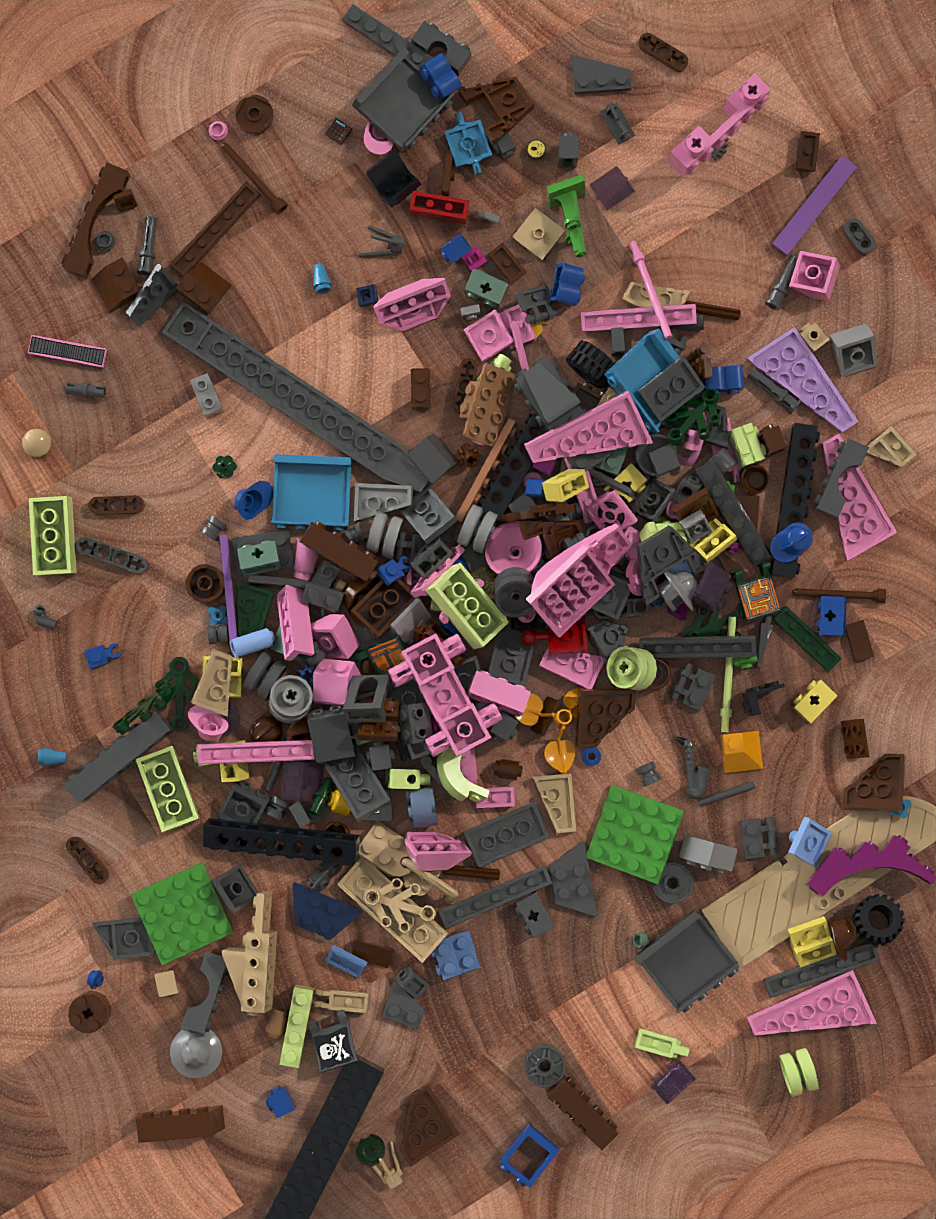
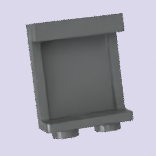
M334 706L329 710L323 711L316 709L308 713L307 721L317 763L355 756L356 748L352 741L349 723L346 720L343 707Z

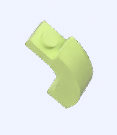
M451 749L438 754V776L449 794L461 802L467 797L474 802H482L488 798L489 790L469 782L463 776L460 769L462 754L454 756Z

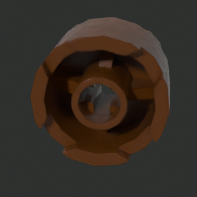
M201 564L192 568L188 574L186 589L189 595L196 601L205 604L214 603L220 600L225 593L223 573L216 567ZM205 579L210 582L207 589L202 587Z
M97 991L83 993L72 1001L69 1007V1022L71 1026L82 1033L95 1032L108 1022L111 1016V1005H109L106 996ZM89 1008L91 1009V1012L93 1013L91 1016L88 1015V1013H87V1011H86V1010H88Z

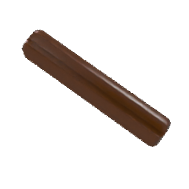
M686 301L685 303L696 304V313L733 320H739L741 315L740 309L694 301Z
M455 865L448 870H443L444 875L492 880H499L500 878L499 869Z

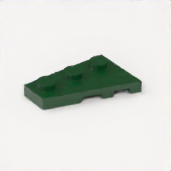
M237 582L239 637L264 629L274 592Z

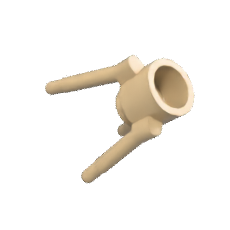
M390 1141L389 1144L396 1170L394 1168L388 1169L383 1159L379 1158V1162L385 1171L382 1173L364 1151H361L360 1154L382 1179L383 1183L388 1185L389 1189L402 1183L403 1180L400 1176L403 1173L399 1166L393 1141Z

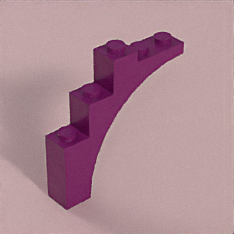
M894 835L880 852L877 851L879 848L871 841L868 843L866 841L862 842L851 858L848 857L849 854L841 847L839 849L833 848L805 885L818 896L823 897L833 885L846 876L869 868L901 870L917 876L929 885L935 882L936 876H934L935 872L930 867L920 865L918 863L919 859L913 854H906L911 847L907 845L908 841L904 837Z

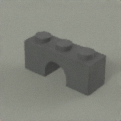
M423 21L411 39L412 44L427 54L435 47L444 48L447 51L445 57L452 70L458 76L471 59V51L467 45L454 41L453 36L448 33H442L431 22L428 24Z

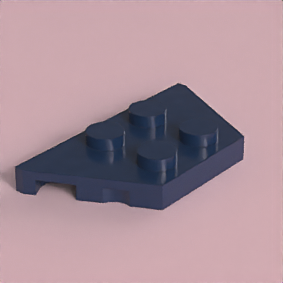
M293 883L295 925L331 940L362 913L360 909L298 883Z

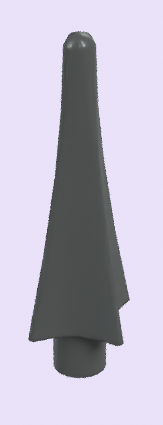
M765 616L764 622H760L757 668L761 665L766 645L774 628V625L771 624V616Z

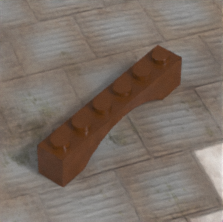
M106 163L105 167L101 168L99 182L93 186L91 192L93 195L91 201L86 203L84 208L85 215L77 224V234L71 238L69 244L71 248L68 254L66 253L63 257L62 264L66 271L85 279L88 278L94 264L91 252V234L94 223L102 209L114 199L113 195L125 191L131 176L127 170L110 163Z

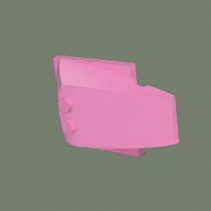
M617 524L604 528L583 539L546 563L536 573L532 592L526 600L560 638L615 586V583L608 576L610 569L621 560L632 546V543Z

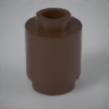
M496 760L494 775L498 776V778L517 781V778L522 776L523 766H519V761Z

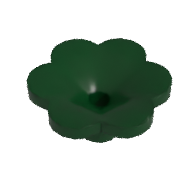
M229 455L225 457L218 456L216 463L213 464V470L216 471L219 478H230L233 476V471L237 469L236 463L233 462V458Z

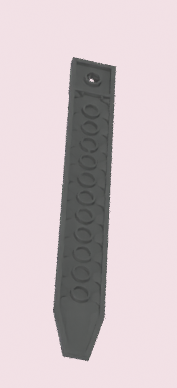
M184 301L162 331L165 336L382 479L398 485L413 486V490L420 493L428 483L424 475L407 457L410 452L404 446ZM193 324V331L186 333L184 325Z

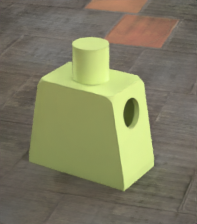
M385 769L386 788L420 789V785H430V774H422L418 769ZM408 776H412L411 782L407 781Z

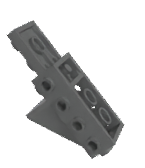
M540 358L532 364L533 367L527 371L525 368L516 374L517 378H515L514 385L519 395L523 394L526 399L524 401L530 411H534L536 421L541 427L544 426L547 432L587 412L585 408L581 409V402L577 395L567 388L569 384L565 377H560L557 373L559 369L553 360L549 361L548 358L544 360ZM609 451L579 454L572 457L567 456L565 458L573 469H585V472L610 457L611 454Z

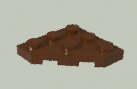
M579 689L575 746L597 747L601 740L608 733H611L627 714H630L635 709L636 690Z
M884 754L874 766H870L863 772L858 780L852 785H848L844 789V810L902 811L905 754Z
M428 1084L411 1095L400 1151L410 1167L460 1135Z

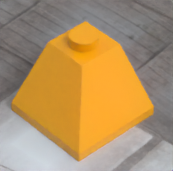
M759 731L720 735L725 773L763 769Z

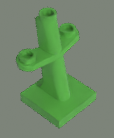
M581 174L546 187L549 208L552 209L557 206L562 208L565 218L564 227L568 229L565 242L568 245H572L576 258L587 254L578 206V199L585 197V179Z

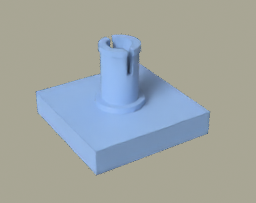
M804 817L799 830H793L789 835V840L793 842L789 853L809 865L817 867L832 832L815 821Z

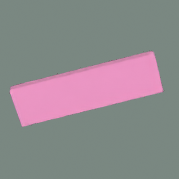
M286 585L277 594L284 659L292 661L299 653L312 656L314 654L308 603L301 601L304 589Z

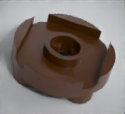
M252 95L248 98L245 97L236 107L237 123L247 133L263 134L273 122V109L269 101L262 96ZM257 110L259 117L252 119L250 112Z

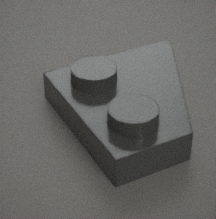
M394 980L382 1017L419 1029L425 1009Z

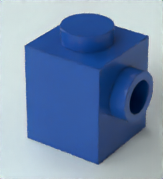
M460 232L442 246L441 249L443 251L441 254L447 262L451 261L453 264L471 251L472 247Z
M279 1085L270 1090L266 1104L270 1111H274L277 1118L295 1110L296 1105L287 1086L281 1088Z

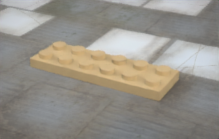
M361 857L337 885L380 924V918L374 907H369L365 904L363 895L367 889H381L391 883V880L377 867ZM394 889L384 895V897L393 898L403 891L401 889ZM375 894L370 896L371 901H375L377 898ZM410 897L402 901L418 906ZM381 904L386 915L390 916L393 920L392 925L385 929L422 963L426 961L449 934L435 920L424 921L418 914L400 910L405 920L411 924V930L408 933H402L389 906ZM385 918L383 923L387 926L390 921L388 918ZM404 923L402 925V930L406 931L408 929V925Z

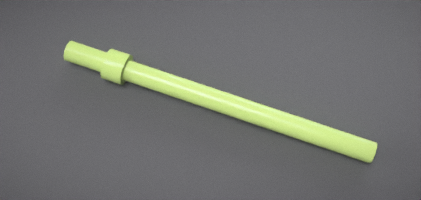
M728 617L727 636H735L736 617ZM726 657L723 708L720 709V716H722L721 732H729V720L732 717L730 705L733 657Z

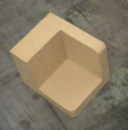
M173 970L154 974L159 997L177 994L181 991L179 983H176Z

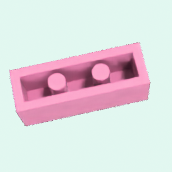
M480 670L473 674L466 694L468 698L486 705L494 703L499 710L520 717L524 713L531 692L522 685H512L504 678H494L490 676V673Z

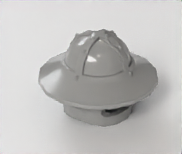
M668 571L664 572L667 579L657 587L666 604L675 612L677 607L685 602L693 612L692 599L698 589L696 579L686 571L677 574Z
M182 1030L171 1043L170 1056L172 1064L179 1073L186 1077L198 1079L208 1076L216 1070L221 1062L223 1050L219 1038L211 1030L206 1032L205 1036Z

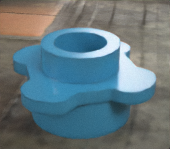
M223 605L218 608L209 607V623L211 625H216V623L226 624L228 622L225 613L227 608Z
M903 800V810L889 811L890 814L906 818L911 802Z

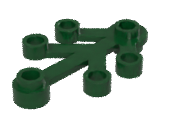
M707 389L703 391L701 397L688 400L683 404L686 406L678 408L680 412H673L666 418L669 425H676L678 420L688 418L680 428H673L668 432L671 444L675 446L681 445L684 441V435L696 421L699 428V439H708L710 432L706 427L703 414L707 408L710 412V425L717 427L721 424L720 415L717 414L716 410L720 397L715 390ZM699 405L696 409L689 410L690 406Z
M721 596L716 597L707 625L701 628L703 617L708 615L709 609L705 605H699L696 609L697 614L693 625L685 629L683 637H690L692 633H696V637H706L703 635L709 632L727 636L728 630L721 627L728 624V617L745 619L742 614L741 604L737 605L736 611L718 619L721 609L726 606V600ZM719 599L723 600V604L721 606L717 605V601ZM704 607L706 609L705 613L700 614V609ZM735 631V634L737 633L738 636H741L738 631Z
M176 657L170 663V671L155 683V687L158 683L165 680L170 682L176 676V684L171 688L172 692L164 697L166 704L159 711H164L167 708V704L176 696V717L172 720V727L175 731L182 732L188 727V721L184 718V696L192 701L194 693L184 685V677L193 684L195 690L197 689L196 683L200 679L189 671V663L185 658ZM178 663L183 664V668L181 670H178L176 668ZM179 720H182L184 722V725L181 728L177 726V722Z
M167 680L158 684L154 689L155 693L142 699L138 703V707L127 712L123 718L113 724L114 730L123 735L130 730L129 724L137 717L142 722L149 720L152 717L149 712L152 705L156 710L161 709L166 704L164 697L172 692L173 684Z

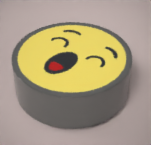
M532 140L529 142L527 154L531 159L539 160L545 155L546 147L542 141Z

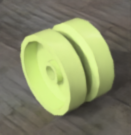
M623 646L613 651L608 659L607 675L611 683L616 687L639 691L650 686L656 677V660L647 650Z
M806 1048L796 1050V1063L789 1052L779 1055L781 1069L791 1097L802 1095V1083L808 1092L819 1090L815 1067Z

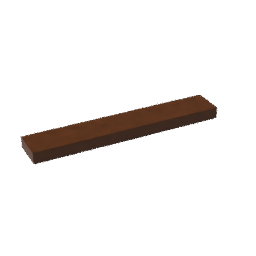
M245 182L172 261L170 266L184 278L261 196L260 193L249 183Z

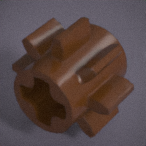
M466 443L458 448V453L455 456L460 466L465 464L467 467H471L477 463L480 454L475 444L470 446Z

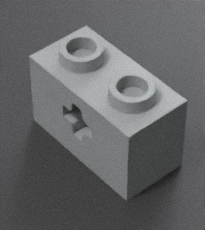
M208 373L190 380L202 412L207 419L224 412Z

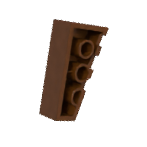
M319 521L315 523L310 522L299 542L319 555L324 556L332 563L341 566L345 571L358 576L360 580L367 582L378 563L375 560L376 556L368 551L365 553L358 550L360 546L352 541L346 543L341 540L343 536L339 533L326 531V526Z
M563 1075L557 1084L551 1086L546 1091L548 1098L552 1102L555 1100L558 1108L564 1114L568 1113L572 1122L577 1127L582 1128L584 1134L602 1151L618 1135L616 1130L618 1126L611 1119L607 1121L602 1116L604 1114L603 1110L597 1104L593 1106L589 1102L591 1098L583 1090L579 1092L575 1088L577 1084L571 1077L566 1078Z
M222 1105L204 1106L196 1109L184 1108L174 1112L172 1110H164L159 1114H154V1112L142 1113V1116L136 1119L138 1143L213 1136L225 1129Z

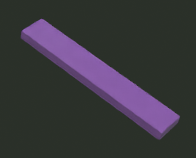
M841 156L774 240L772 246L787 256L857 166L844 156Z
M220 535L229 640L237 638L238 635L229 540L227 535Z

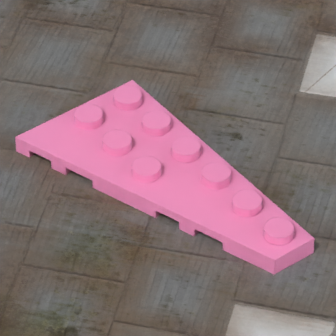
M626 391L525 443L524 446L532 462L536 463L585 453L590 454L622 447H633L640 444H652L653 441L630 393Z
M840 434L821 444L828 477L832 471L829 469L830 464L839 455L837 452L838 446L841 441L844 442ZM859 467L845 469L838 480L839 491L846 499L842 511L837 518L846 562L897 533Z
M853 970L839 974L746 1016L754 1035L877 1024Z

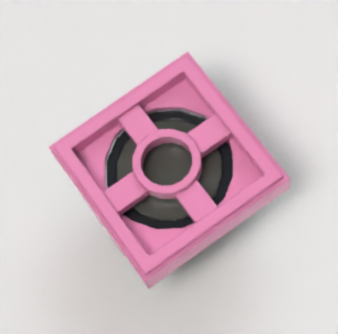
M616 490L610 493L607 491L585 508V511L600 530L617 524L623 531L638 520L632 513L628 500L624 496L619 495Z

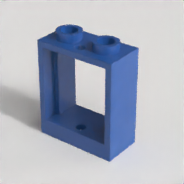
M528 1123L499 1159L502 1164L500 1167L508 1174L510 1172L516 1176V1181L522 1186L527 1185L531 1187L557 1155L559 1147ZM527 1136H530L549 1152L530 1178L508 1161Z

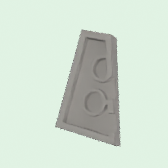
M355 483L354 521L376 516L377 512L386 513L412 505L413 486Z

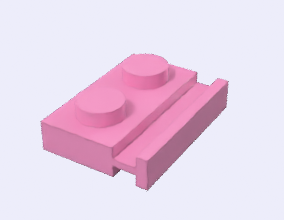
M519 304L498 313L512 337L513 333L510 323L518 322L523 345L537 339L531 323L527 324L525 322V317L528 316L527 312H522ZM514 343L509 347L510 349L516 348V345Z

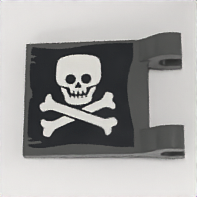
M345 1010L337 1011L339 1024L321 1030L319 1021H316V1019L308 1021L321 1073L358 1062L349 1025V1016Z

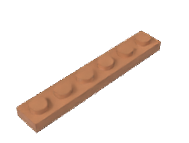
M508 418L456 515L458 523L463 525L472 505H478L480 502L483 488H487L490 484L491 478L489 477L491 473L498 469L500 465L498 460L502 454L505 455L509 448L508 442L510 438H514L518 431L516 421Z

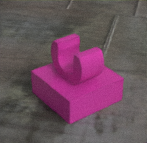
M477 246L461 257L471 273L473 269L478 270L487 263V260Z

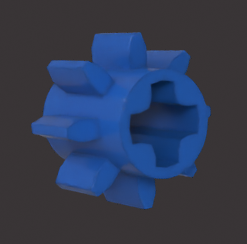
M305 664V670L298 669L301 673V678L304 679L307 671L313 674L316 666L309 669L308 665ZM311 677V681L304 679L313 688V677Z

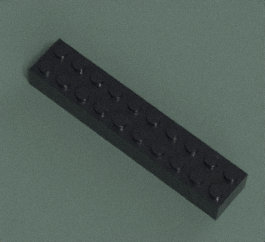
M357 1055L358 1062L342 1067L265 1219L310 1218L384 1074V1068Z

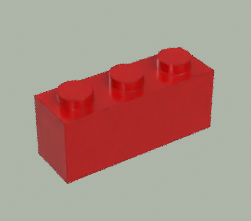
M413 191L409 209L410 215L466 224L469 200Z

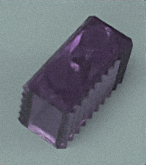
M680 1059L677 1061L672 1060L666 1066L667 1070L663 1074L659 1072L651 1079L653 1082L650 1084L651 1087L667 1105L696 1080L695 1076Z

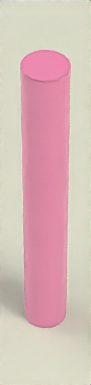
M514 321L510 325L521 369L526 368L528 371L529 366L518 322Z

